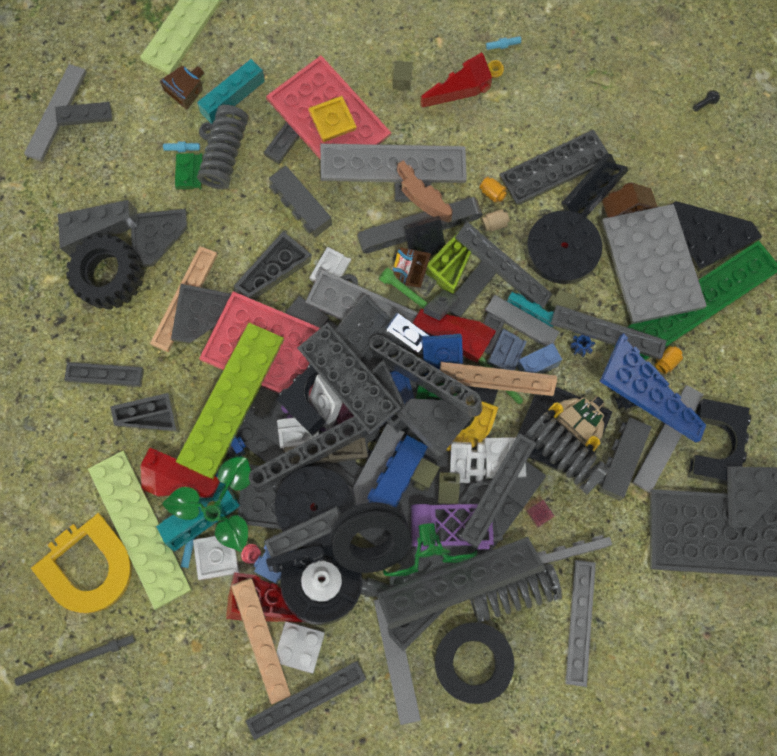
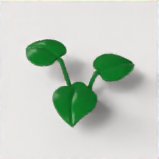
M234 457L221 465L218 470V480L226 485L218 500L209 502L206 507L202 503H198L200 499L198 492L187 486L176 489L163 501L162 505L172 515L184 520L196 518L199 515V507L204 512L206 520L211 522L224 520L219 522L215 528L216 539L222 545L242 552L248 540V525L239 515H233L229 519L225 516H220L222 513L220 503L229 486L233 490L240 491L250 484L249 474L251 468L246 457Z
M435 523L422 524L418 526L420 538H417L418 546L415 554V564L408 569L393 573L383 570V574L390 577L413 574L419 571V558H427L434 555H443V563L462 562L476 557L477 550L472 554L447 555L451 552L443 548L439 535H436ZM422 543L423 546H429V548L423 552H421Z

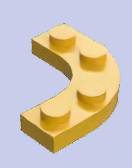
M482 402L483 410L481 414L474 417L471 425L461 430L453 442H471L472 448L476 447L477 443L482 442L491 431L498 407ZM451 444L446 451H451Z

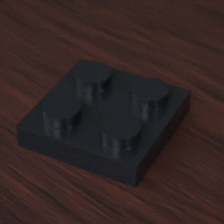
M439 216L403 226L408 249L434 255L445 246L443 228Z

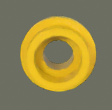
M493 60L488 64L493 78H498L503 74L504 66L500 61Z

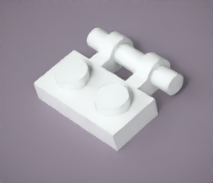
M471 442L451 443L450 473H460V483H470V475L476 476V482H483L484 475H486L484 462L485 458H487L485 443H477V450H472ZM471 458L477 459L476 467H471Z

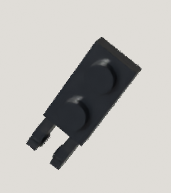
M313 546L268 558L266 563L270 572L279 573L286 570V567H301L308 561L318 563V561L324 559L325 554L321 546Z

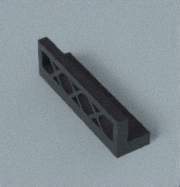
M606 153L561 202L564 210L578 213L580 209L586 208L582 213L578 214L587 217L629 171L627 166L616 164L613 155ZM615 170L619 171L617 174L612 175Z

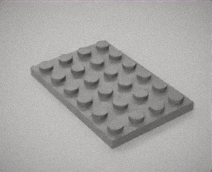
M674 204L602 219L601 223L632 324L705 309V299Z

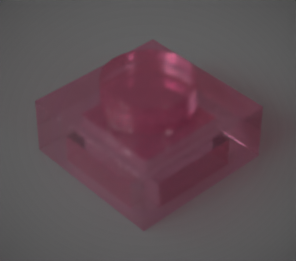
M544 500L526 511L537 528L555 517Z

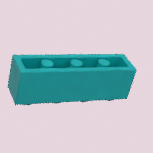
M252 59L247 61L197 102L200 113L213 124L216 119L217 108L220 105L236 106L265 82L263 70Z
M220 482L212 498H200L198 503H202L206 507L209 502L217 501L226 484ZM229 487L220 503L222 506L220 516H227L240 507L238 500ZM199 507V515L192 520H184L172 515L156 527L165 545L175 552L218 521L211 522L206 520L204 512Z

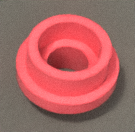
M248 544L242 550L241 558L247 564L255 563L261 552L257 545Z

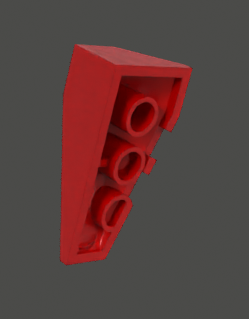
M481 52L462 64L463 68L456 74L451 72L443 84L439 82L421 96V107L424 108L460 100L487 92L491 87L492 75L484 54Z
M420 309L413 321L415 326L429 336L461 334L463 356L475 363H478L496 332L480 321L446 314L441 320H438L423 313L424 309Z
M149 448L140 465L141 486L144 491L158 497L170 496L180 487L187 486L196 490L200 498L213 497L220 483L217 477H214V479L208 478L176 462L177 459Z
M234 572L231 585L249 578L252 579L266 621L304 622L294 616L287 608L281 594V588L278 585L270 584L253 574ZM230 587L226 619L243 621L232 588Z

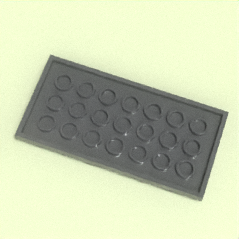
M651 489L650 570L777 577V500L752 527H729L728 494Z

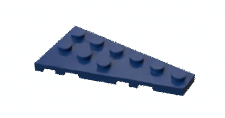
M624 333L620 335L600 382L695 443L701 441L706 424L691 407H686L680 400L682 397L677 392L674 393L668 387L669 383L656 368L641 357L637 347H632L627 341L628 337Z

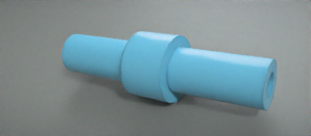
M521 37L500 38L499 41L486 43V49H505L510 45L520 44Z
M185 141L164 143L163 150L178 152L200 150V143H186Z

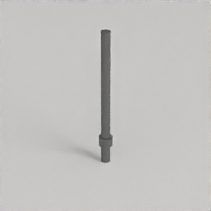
M132 634L119 640L117 638L110 640L108 644L22 675L14 679L15 684L19 686L110 651L114 653L121 650V647L136 642L135 636Z

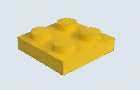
M343 96L309 108V113L323 142L355 131L357 128Z

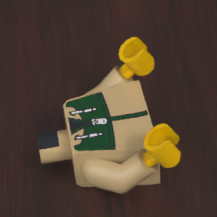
M596 396L591 402L584 397L580 400L573 398L560 403H554L548 409L549 411H555L556 414L553 417L557 418L556 420L583 445L585 444L587 447L588 444H591L594 447L593 451L598 448L604 430V422L602 420L604 414L599 410L605 403L600 397Z

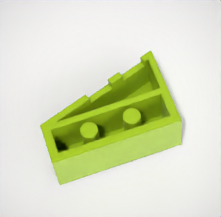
M453 237L428 263L425 274L443 290L454 294L472 252Z

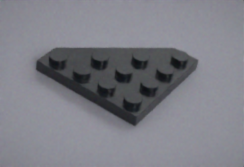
M678 201L669 204H674L693 265L698 272L762 238V235L752 221Z

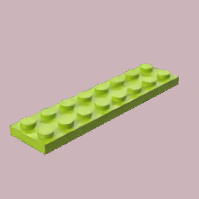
M248 323L176 460L178 464L214 479L284 342L283 337Z

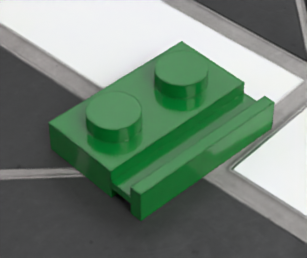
M176 153V190L202 189V183L197 179L200 165L203 162L202 153L198 155L194 153Z

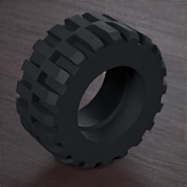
M96 234L93 235V239L89 237L84 239V243L82 245L78 244L75 247L76 251L70 254L71 261L67 262L66 268L69 269V272H66V277L70 280L68 282L70 289L81 300L100 309L109 310L113 309V306L119 308L123 306V302L129 303L131 301L130 297L137 295L138 286L141 287L143 283L140 280L141 277H144V270L141 269L143 262L139 258L140 255L133 247L117 236H111L110 234H103L101 236ZM116 257L118 271L114 279L105 286L95 287L93 274L97 265L106 258Z

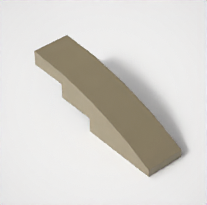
M360 438L309 466L367 458L365 438ZM328 440L327 445L335 444L336 440ZM297 446L284 447L283 451L286 453ZM311 447L309 450V454H316L318 452V447ZM294 456L291 463H299L300 456Z

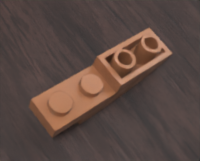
M404 160L398 163L397 173L403 179L401 190L424 212L433 217L439 216L442 221L449 223L452 219L453 211L448 203H444L441 193L434 189L432 185L425 188L423 181L417 179L413 168L407 165Z

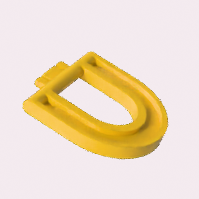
M98 512L79 529L76 525L72 524L69 528L73 533L66 529L54 540L58 545L56 546L53 542H50L48 547L52 551L31 567L34 574L61 606L78 613H96L115 604L127 590L132 575V561L122 540ZM88 534L106 557L109 571L106 580L101 586L91 591H81L73 585L55 560Z

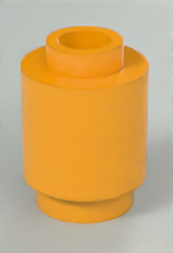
M486 177L480 184L479 189L482 190V193L495 203L498 201L502 202L507 195V188L494 178Z
M668 346L663 352L662 359H656L654 365L661 373L667 374L683 360V353L676 346Z

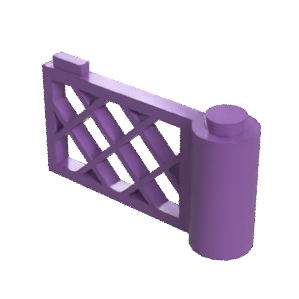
M478 504L411 505L412 547H416L417 551V538H420L418 526L428 523H435L436 533L443 528L450 535L446 541H440L442 546H472L465 541H460L454 535L461 527L465 529L466 526L464 524L474 513V511L471 512L468 509H476ZM459 509H464L469 514L463 523L454 516ZM435 510H444L449 514V517L441 523L435 517ZM451 517L460 525L453 533L444 526ZM493 521L487 530L489 540L481 541L477 550L490 549V545H494ZM422 543L421 551H425L429 546H423Z

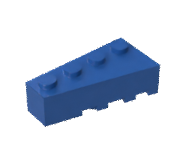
M406 436L404 441L400 440L395 449L397 451L395 457L391 456L386 464V467H388L385 473L381 472L377 479V488L371 489L367 497L369 502L385 503L397 508L402 497L401 494L405 493L411 481L410 478L413 476L421 459L424 458L428 446L409 436Z

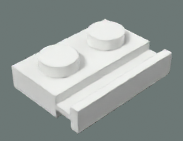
M327 247L309 278L315 282L321 269L342 278L351 263V259Z
M295 418L277 420L280 448L299 446L319 435L318 430L312 436Z

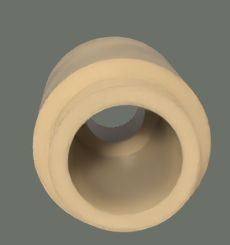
M501 209L485 214V217L481 218V222L485 232H493L507 227L510 219L508 213Z

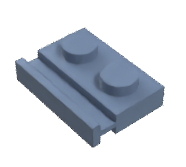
M502 329L486 363L497 369L515 370L527 341H523L518 336Z

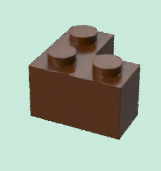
M633 182L625 184L618 191L609 193L608 197L602 200L608 218L658 207L652 189Z

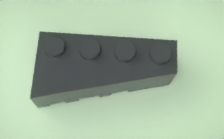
M129 200L58 214L60 249L70 256L72 252L76 251L75 247L78 244L82 245L84 243L83 240L88 237L93 239V235L96 234L101 236L103 234L118 235L138 226L137 208Z
M283 231L234 285V292L255 300L310 263L312 254Z

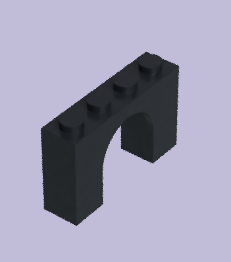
M309 363L307 369L302 374L296 376L293 383L288 388L283 389L276 400L313 436L327 421L309 402L310 388L314 384L316 376L319 375Z
M702 399L699 402L696 414L705 424L715 425L726 431L731 440V451L727 458L724 459L694 455L690 458L689 478L728 485L727 467H743V463L746 461L747 452H745V444L749 440L747 426L751 422L750 408L708 399Z

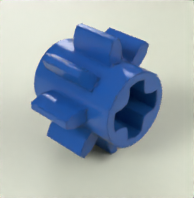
M580 334L578 338L574 335L572 339L574 343L570 345L575 350L574 355L578 353L584 357L586 352L591 354L593 350L590 347H593L595 342H591L590 337Z

